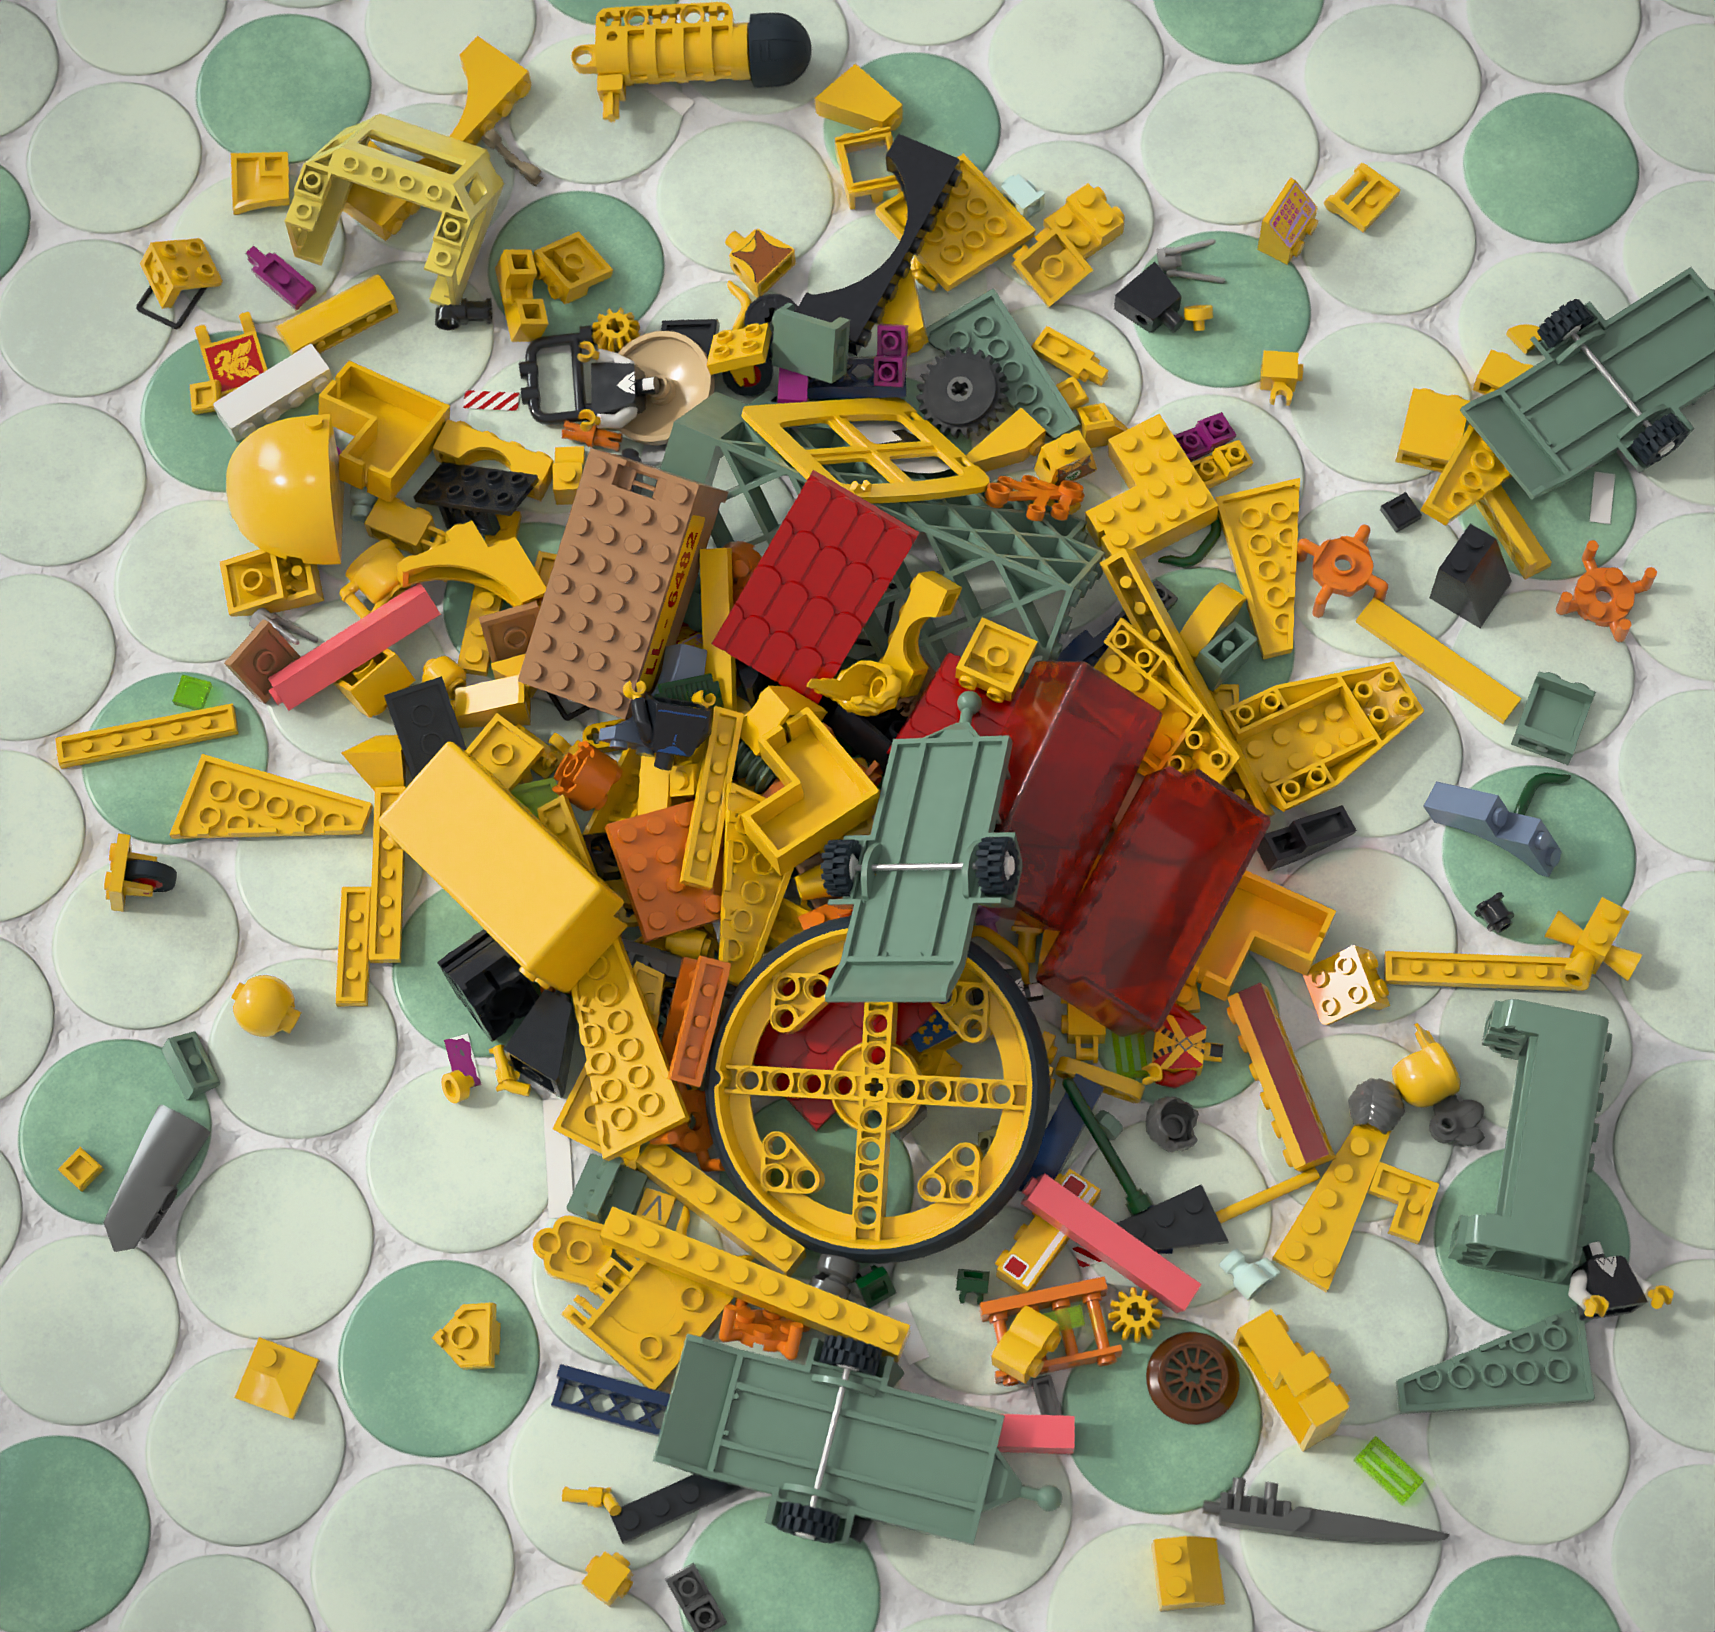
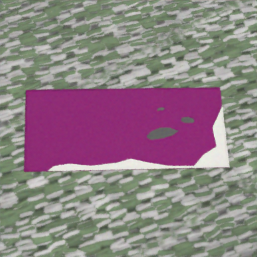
M468 1033L444 1040L452 1071L459 1070L465 1076L471 1075L474 1079L473 1087L481 1085Z

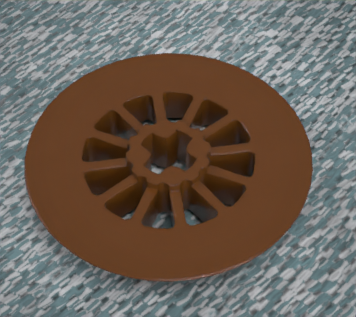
M1183 1332L1169 1337L1155 1349L1148 1362L1146 1382L1153 1402L1166 1416L1185 1424H1204L1219 1418L1231 1407L1238 1394L1240 1375L1234 1356L1222 1342L1204 1333ZM1189 1350L1196 1351L1194 1363L1190 1361L1187 1353ZM1200 1352L1209 1355V1357L1200 1365L1198 1364ZM1179 1353H1182L1186 1365H1184L1175 1356ZM1211 1360H1214L1218 1365L1210 1369H1204ZM1172 1361L1181 1371L1168 1368L1167 1365ZM1187 1370H1191L1193 1373L1198 1371L1201 1373L1198 1379L1199 1384H1195L1194 1381L1188 1383L1185 1380L1188 1376ZM1220 1372L1221 1379L1208 1377L1207 1375ZM1166 1374L1178 1376L1179 1378L1167 1382ZM1206 1383L1219 1385L1220 1388L1217 1392H1214ZM1182 1384L1175 1394L1169 1389V1387ZM1185 1389L1188 1390L1186 1402L1178 1398ZM1201 1389L1207 1392L1212 1398L1205 1401ZM1192 1391L1196 1392L1200 1403H1191Z

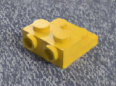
M1087 183L1068 196L1064 206L1045 218L1043 226H1048L1050 230L1058 226L1086 260L1123 234L1125 217L1117 206L1111 208L1107 204L1106 195L1100 187L1093 188Z
M1048 226L1045 227L1034 237L1038 242L1030 248L1026 245L1012 255L1015 261L1010 264L1024 282L1031 286L1048 308L1093 271L1058 226L1052 230Z
M579 231L535 250L533 254L537 271L535 279H542L548 286L550 296L553 299H560L564 305L587 295L589 287L611 278L613 273L610 265Z
M982 617L956 667L955 678H958L959 684L968 690H975L978 687L987 691L986 695L995 702L1002 703L1004 699L1011 702L1024 677V671L1037 648L1038 641Z

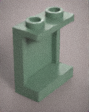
M787 303L775 311L772 318L774 333L771 344L773 366L829 383H833L847 374L849 319L839 317L833 322H827L794 312L795 305Z
M1539 671L1511 745L1569 765L1596 692L1590 690L1583 683H1571L1561 679L1555 673Z

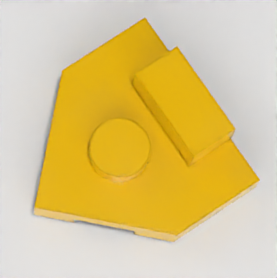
M493 1302L463 1304L454 1313L455 1316L443 1329L440 1328L432 1339L464 1370L495 1368V1355H500L501 1323L496 1321L497 1305Z

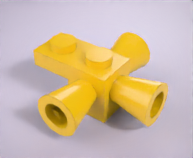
M1602 897L1583 930L1558 910L1544 937L1575 946L1569 956L1572 960L1560 972V978L1567 986L1579 991L1587 990L1592 973L1594 975L1597 973L1602 962L1607 964L1626 981L1630 979L1643 954L1612 945L1630 911Z

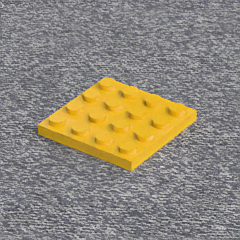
M964 153L957 157L960 159V171L963 172L960 184L957 188L953 187L950 191V199L944 210L940 209L936 216L937 222L931 233L927 232L923 239L924 245L918 256L914 255L947 292L1035 237L1036 233L1034 227ZM903 192L876 207L875 215L901 240L908 213Z

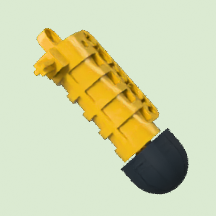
M725 2L609 7L602 9L596 15L595 44L580 45L574 48L571 53V61L574 69L580 74L598 75L597 91L600 101L603 102V120L615 122V119H620V101H626V86H633L635 83L656 85L662 84V82L676 81L677 83H689L695 80L716 82L718 79H733V81L752 80L754 88L782 87L793 83L806 71L811 59L812 46L804 26L792 16L779 12L751 13L749 22L734 23L732 8ZM690 13H697L701 16L696 23H688L685 19ZM705 13H709V22H706ZM719 13H724L723 20L717 19ZM679 14H680L681 23H677V20H678L677 15H679ZM634 16H642L645 19L640 26H632L630 20ZM649 16H653V19H652L653 24H652V25H650L651 23H650ZM663 16L669 17V19H667V23L661 22L663 20ZM622 17H624L625 26H622V25H621V23H622L621 18H622ZM608 19H613L611 26L605 25ZM588 54L592 59L588 64L581 65L577 63L578 57Z

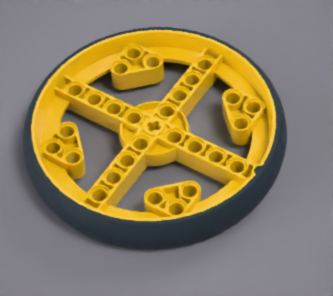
M846 916L810 927L787 939L761 959L739 983L719 1018L707 1059L705 1076L707 1119L717 1155L727 1176L749 1206L771 1226L800 1245L820 1254L840 1256L858 1263L882 1264L904 1262L932 1255L965 1240L992 1220L1016 1194L1038 1155L1046 1129L1051 1087L1049 1061L1037 1018L1025 995L999 962L970 940L965 968L952 991V999L947 1004H941L940 1002H931V1004L960 1037L967 1042L974 1044L982 1043L987 1040L992 1031L1001 1056L1004 1080L922 1075L915 1059L905 1049L896 1044L898 1002H865L863 1041L846 1051L836 1063L834 1070L753 1066L759 1041L769 1021L777 1031L792 1034L799 1031L830 1003L826 1002L825 994L817 998L813 993V987L816 982L821 980L827 986L831 978L820 975V973L838 966L841 962L851 916ZM788 979H792L796 985L794 993L790 996L784 995L782 991V985ZM980 988L984 993V999L978 1006H973L969 1002V994L972 990ZM789 1010L792 1012L794 1020L791 1026L784 1028L780 1023V1017L783 1012ZM883 1015L887 1019V1028L883 1032L877 1033L873 1028V1022L876 1017ZM973 1020H978L982 1025V1032L976 1038H971L967 1033V1026ZM882 1047L886 1057L881 1064L876 1065L872 1061L871 1054L875 1048ZM751 1072H755L759 1078L758 1085L754 1089H749L745 1082L746 1076ZM785 1073L790 1079V1084L786 1090L780 1091L776 1081L779 1075ZM813 1075H817L821 1080V1087L815 1093L810 1092L807 1087V1082ZM844 1077H848L852 1081V1090L846 1095H843L838 1088L839 1081ZM879 1079L878 1083L883 1084V1091H878L877 1096H874L875 1092L870 1091V1085L876 1084V1080ZM910 1080L915 1085V1093L912 1097L905 1098L901 1094V1085L905 1081ZM938 1082L944 1083L947 1087L946 1096L941 1100L935 1099L932 1095V1088ZM969 1084L976 1085L979 1091L978 1097L973 1102H968L963 1094L965 1087ZM1005 1085L1010 1090V1099L1006 1103L1000 1104L995 1098V1092L998 1087ZM751 1095L832 1100V1104L839 1117L848 1126L857 1131L852 1215L828 1208L805 1195L817 1193L823 1188L825 1183L823 1171L789 1133L781 1131L771 1132L766 1135L762 1143L754 1120ZM920 1105L1002 1109L996 1135L985 1157L978 1145L969 1142L960 1143L920 1178L917 1186L918 1193L923 1199L936 1203L908 1214L886 1217L890 1135L892 1132L904 1127L914 1117ZM874 1110H877L882 1116V1122L877 1128L870 1127L867 1120L868 1115ZM778 1137H782L786 1142V1149L780 1155L776 1154L772 1147L773 1141ZM872 1142H875L880 1148V1155L875 1160H870L866 1155V1147ZM965 1148H970L975 1153V1160L970 1166H965L960 1161V1153ZM775 1169H780L784 1174V1181L778 1187L772 1184L770 1178L771 1173ZM808 1170L815 1175V1184L809 1189L802 1184L801 1180L804 1172ZM870 1174L876 1176L878 1180V1187L873 1192H868L864 1187V1180ZM932 1178L938 1179L942 1187L941 1192L936 1196H931L926 1187L928 1181ZM963 1180H968L973 1185V1193L968 1198H963L958 1192V1186ZM867 1206L872 1207L876 1211V1220L872 1224H867L862 1219V1212Z

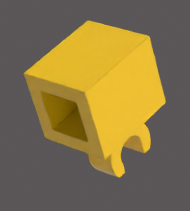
M1263 351L1260 390H1271L1269 398L1271 405L1275 404L1277 395H1283L1286 398V406H1290L1293 396L1292 392H1295L1296 383L1303 379V364H1298L1299 353Z

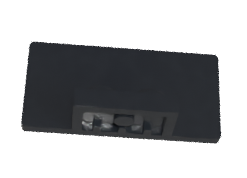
M443 462L413 498L415 503L438 506L447 529L457 524L473 521L480 534L495 536L501 529L496 514L511 516L539 482V478L535 474Z

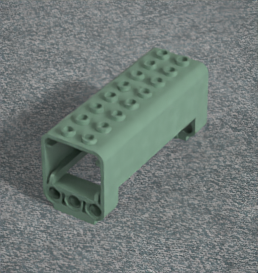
M1507 999L1503 1002L1494 1001L1485 1020L1482 1045L1488 1046L1493 1052L1501 1054V1057L1518 1060L1495 1214L1486 1213V1216L1471 1215L1470 1217L1460 1215L1452 1231L1448 1258L1455 1259L1459 1264L1550 1283H1560L1569 1272L1573 1273L1574 1267L1579 1264L1582 1248L1577 1245L1579 1234L1584 1232L1586 1215H1582L1581 1212L1584 1203L1587 1204L1590 1194V1184H1586L1588 1172L1591 1173L1595 1160V1154L1590 1153L1592 1143L1596 1142L1599 1132V1123L1594 1122L1596 1114L1601 1111L1604 1094L1599 1093L1601 1082H1605L1608 1070V1063H1603L1605 1053L1609 1052L1612 1042V1033H1607L1608 1018L1597 1014L1519 999Z

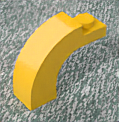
M1223 582L1217 584L1204 597L1179 633L1194 662L1199 652L1235 620L1247 598Z

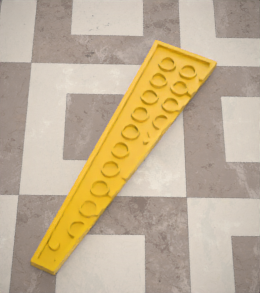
M561 795L537 808L539 820L597 875L569 799ZM619 936L571 990L576 1019L579 1023L581 1044L584 1045L586 1054V1072L590 1076L592 1092H590L592 1104L596 1107L598 1118L596 1125L602 1157L606 1161H610L690 1120L676 1081L667 1079L670 1065L621 936Z

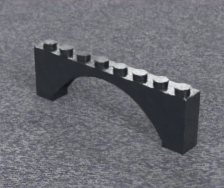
M899 133L885 155L886 171L893 173L905 197L908 209L906 226L898 246L878 269L862 280L831 292L814 295L806 292L795 311L827 322H833L839 317L849 319L848 353L855 356L858 355L862 347L866 348L869 344L872 328L875 324L878 325L882 321L885 313L884 307L888 301H893L900 279L907 277L913 256L920 254L924 245L923 239L927 232L931 233L937 222L936 216L940 209L944 210L950 199V191L953 187H958L963 172L960 171L959 158Z

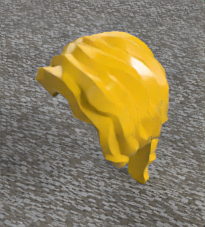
M861 660L851 667L841 670L837 679L813 678L809 680L806 687L813 688L816 693L822 694L825 697H830L832 701H837L847 712L868 717L876 716L896 707L902 680L895 675V670L891 665L871 660Z

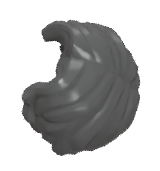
M1370 1078L1362 1084H1358L1348 1100L1353 1124L1358 1127L1369 1123L1371 1126L1378 1128L1382 1134L1392 1131L1405 1113L1399 1089L1391 1082L1383 1079Z
M1174 1096L1158 1098V1100L1154 1101L1153 1105H1150L1146 1113V1132L1152 1141L1168 1152L1187 1150L1194 1146L1198 1140L1194 1135L1193 1128L1197 1124L1199 1112L1193 1109L1191 1104L1184 1102L1180 1098Z

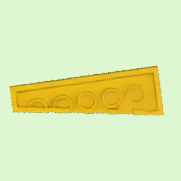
M1369 1123L1358 1127L1354 1125L1337 1152L1336 1159H1333L1272 1260L1324 1292L1328 1291L1391 1131L1382 1134L1378 1128L1371 1126Z

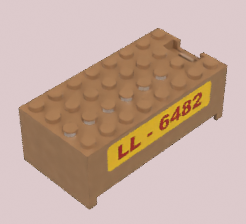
M590 448L518 682L625 720L632 717L630 702L633 699H629L624 695L623 687L628 681H631L632 689L637 692L636 683L641 680L646 685V690L641 695L642 698H646V694L651 695L662 671L666 646L676 645L700 570L699 549L707 548L721 502H726L729 492L623 456ZM637 473L657 479L656 487L636 481ZM633 485L654 491L652 498L632 492Z

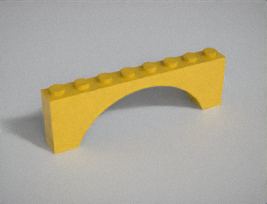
M476 36L459 54L462 69L468 81V94L463 114L449 136L475 146L491 128L494 129L495 124L502 117H506L511 112L513 105L520 98H524L531 88L529 71L479 36ZM426 157L415 162L448 174H453L457 169L456 167ZM353 183L343 211L384 241H387L392 234L395 235L400 231L403 222L410 215H414L421 205Z

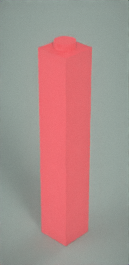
M419 582L269 677L268 680L273 688L268 691L277 705L284 703L288 711H290L441 614Z
M1043 1174L1037 1177V1179L1032 1177L1023 1188L1022 1193L1025 1194V1197L1021 1201L1022 1205L1138 1287L1148 1290L1151 1296L1156 1297L1175 1313L1186 1310L1202 1285L1048 1175Z
M1001 1414L1005 1416L997 1446L1000 1452L1073 1454L1075 1416Z

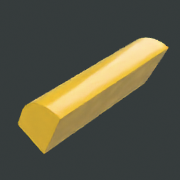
M375 274L276 326V331L291 355L309 344H312L320 354L398 313V308L394 296L379 274Z

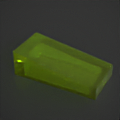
M1081 1305L1043 1313L1044 1316L1059 1323V1331L1085 1326Z

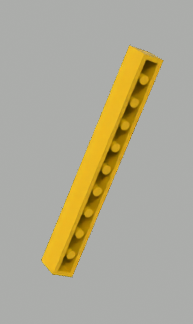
M1124 548L1100 562L1099 564L1132 626L1170 657L1242 756L1219 787L1239 828L1250 829L1275 815L1135 550Z
M613 1206L599 1235L603 1245L795 1322L802 1323L827 1335L843 1336L844 1338H852L856 1341L860 1340L866 1344H872L882 1350V1357H894V1361L897 1363L910 1335V1325Z

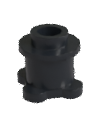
M1502 892L1495 894L1476 906L1477 910L1474 913L1477 917L1482 915L1488 924V931L1495 930L1497 933H1500L1513 924L1511 919L1514 917L1513 911L1509 912L1501 899L1504 895Z

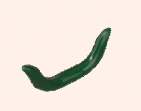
M1219 516L1211 524L1209 534L1192 555L1186 557L1163 556L1158 559V562L1181 568L1192 567L1200 563L1221 535L1222 525Z
M1547 772L1535 775L1523 788L1514 813L1526 814L1535 791L1540 785L1545 783L1561 784L1567 782L1571 775Z

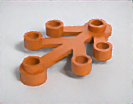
M1024 475L1021 482L1007 476H999L997 483H989L987 485L984 497L987 499L986 504L993 508H1002L1008 501L1035 500L1033 504L1028 505L1026 517L1032 521L1040 522L1043 521L1046 511L1045 507L1050 500L1059 499V503H1054L1052 506L1051 517L1064 521L1068 519L1070 505L1082 502L1085 495L1083 493L1084 487L1075 481L1063 480L1060 486L1031 475Z

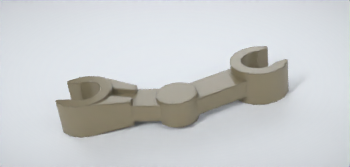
M491 128L481 138L489 148L496 149L511 168L519 170L520 174L533 186H536L543 179L539 175L541 173L539 168L533 164L521 162L516 155L508 151L501 143L500 135Z

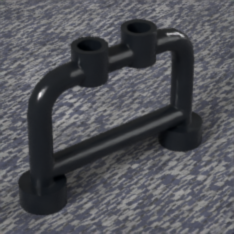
M592 325L580 326V332L537 338L527 347L525 361L519 362L521 379H527V387L521 388V399L523 405L529 406L530 415L536 422L543 425L564 424L566 420L569 422H590L588 419L578 418L581 410H592V403H586L583 362L579 361L577 356L582 354V348L579 347L581 342L588 341L594 346ZM570 345L575 410L544 413L540 408L541 398L538 383L537 353L543 348Z

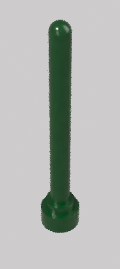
M1070 1077L1064 1078L1062 1081L1064 1090L1127 1195L1125 1197L1127 1209L1132 1216L1140 1213L1151 1206L1153 1201L1147 1192L1144 1193L1141 1188L1138 1189L1074 1080Z

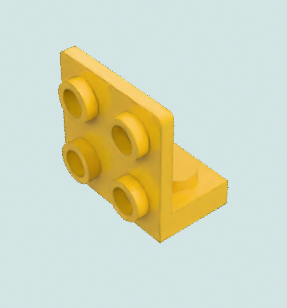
M200 238L151 242L140 263L162 309L172 308L181 290L217 287L223 282Z

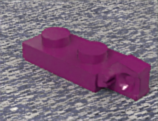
M253 245L245 253L248 256L247 260L254 266L251 270L256 277L296 311L316 293L314 285L275 252L273 254L269 252L265 256Z

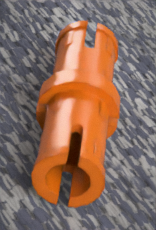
M568 420L565 421L562 439L566 438L587 443L586 446L591 448L596 445L619 452L621 447L619 442L622 443L623 433L598 429L597 425H594L590 431L585 432L580 429V424L569 422Z

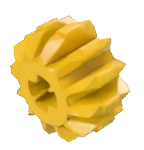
M620 307L617 313H613L608 308V315L599 313L597 317L598 322H593L592 331L594 333L592 339L595 344H598V350L619 352L629 342L640 336V324L634 319L632 312L624 314V310Z
M1131 1287L1130 1297L1125 1292L1120 1291L1118 1293L1120 1302L1112 1300L1110 1303V1307L1114 1312L1108 1314V1320L1116 1322L1112 1326V1331L1115 1333L1123 1329L1122 1340L1124 1341L1128 1339L1129 1334H1134L1135 1343H1140L1141 1333L1147 1339H1151L1153 1336L1151 1329H1160L1161 1323L1156 1319L1162 1317L1163 1311L1161 1309H1154L1159 1302L1156 1297L1149 1301L1146 1300L1149 1291L1146 1289L1142 1292L1141 1296H1137L1136 1288ZM1132 1309H1137V1313L1140 1315L1139 1321H1134L1133 1316L1130 1315Z

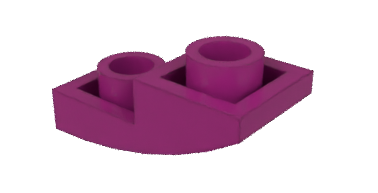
M879 324L877 326L874 386H904L908 351V325Z
M779 367L777 404L807 402L808 376Z
M1221 412L1199 420L1194 428L1175 434L1174 437L1190 462L1213 452L1215 448L1227 444L1236 437V433Z

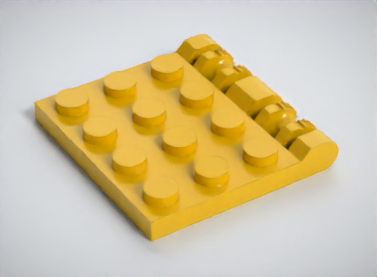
M615 1250V1253L631 1266L632 1270L629 1272L616 1260L609 1257L595 1275L614 1291L609 1294L590 1279L586 1286L591 1293L604 1301L602 1305L595 1309L589 1304L588 1300L577 1295L573 1301L591 1316L589 1320L570 1304L561 1315L642 1385L656 1390L679 1364L686 1334L701 1337L723 1312L725 1305L729 1304L734 1297L641 1259L638 1261L631 1255Z

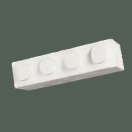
M309 344L214 402L213 406L219 419L237 442L242 438H247L263 425L276 421L281 414L289 409L299 407L304 403L305 399L315 393L322 392L333 380V377L325 361L314 346Z

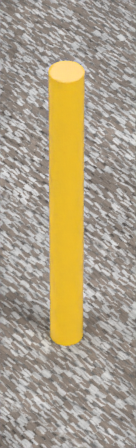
M1314 1167L1215 1213L1221 1224L1320 1179L1319 1173Z

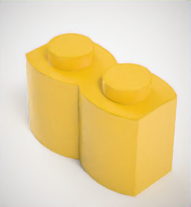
M1025 1305L1014 1319L1009 1330L995 1347L991 1355L992 1365L1024 1384L1031 1377L1036 1378L1044 1365L1042 1358L1048 1351L1054 1352L1060 1343L1059 1323Z

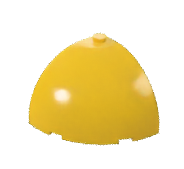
M330 414L287 418L259 428L245 438L235 449L226 472L228 505L232 519L237 523L239 531L258 548L283 559L291 556L302 558L303 563L341 564L345 485L343 481L339 480V456Z

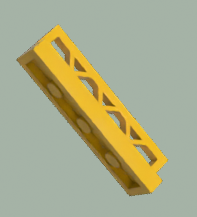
M1501 485L1476 503V506L1524 580L1551 566V560Z

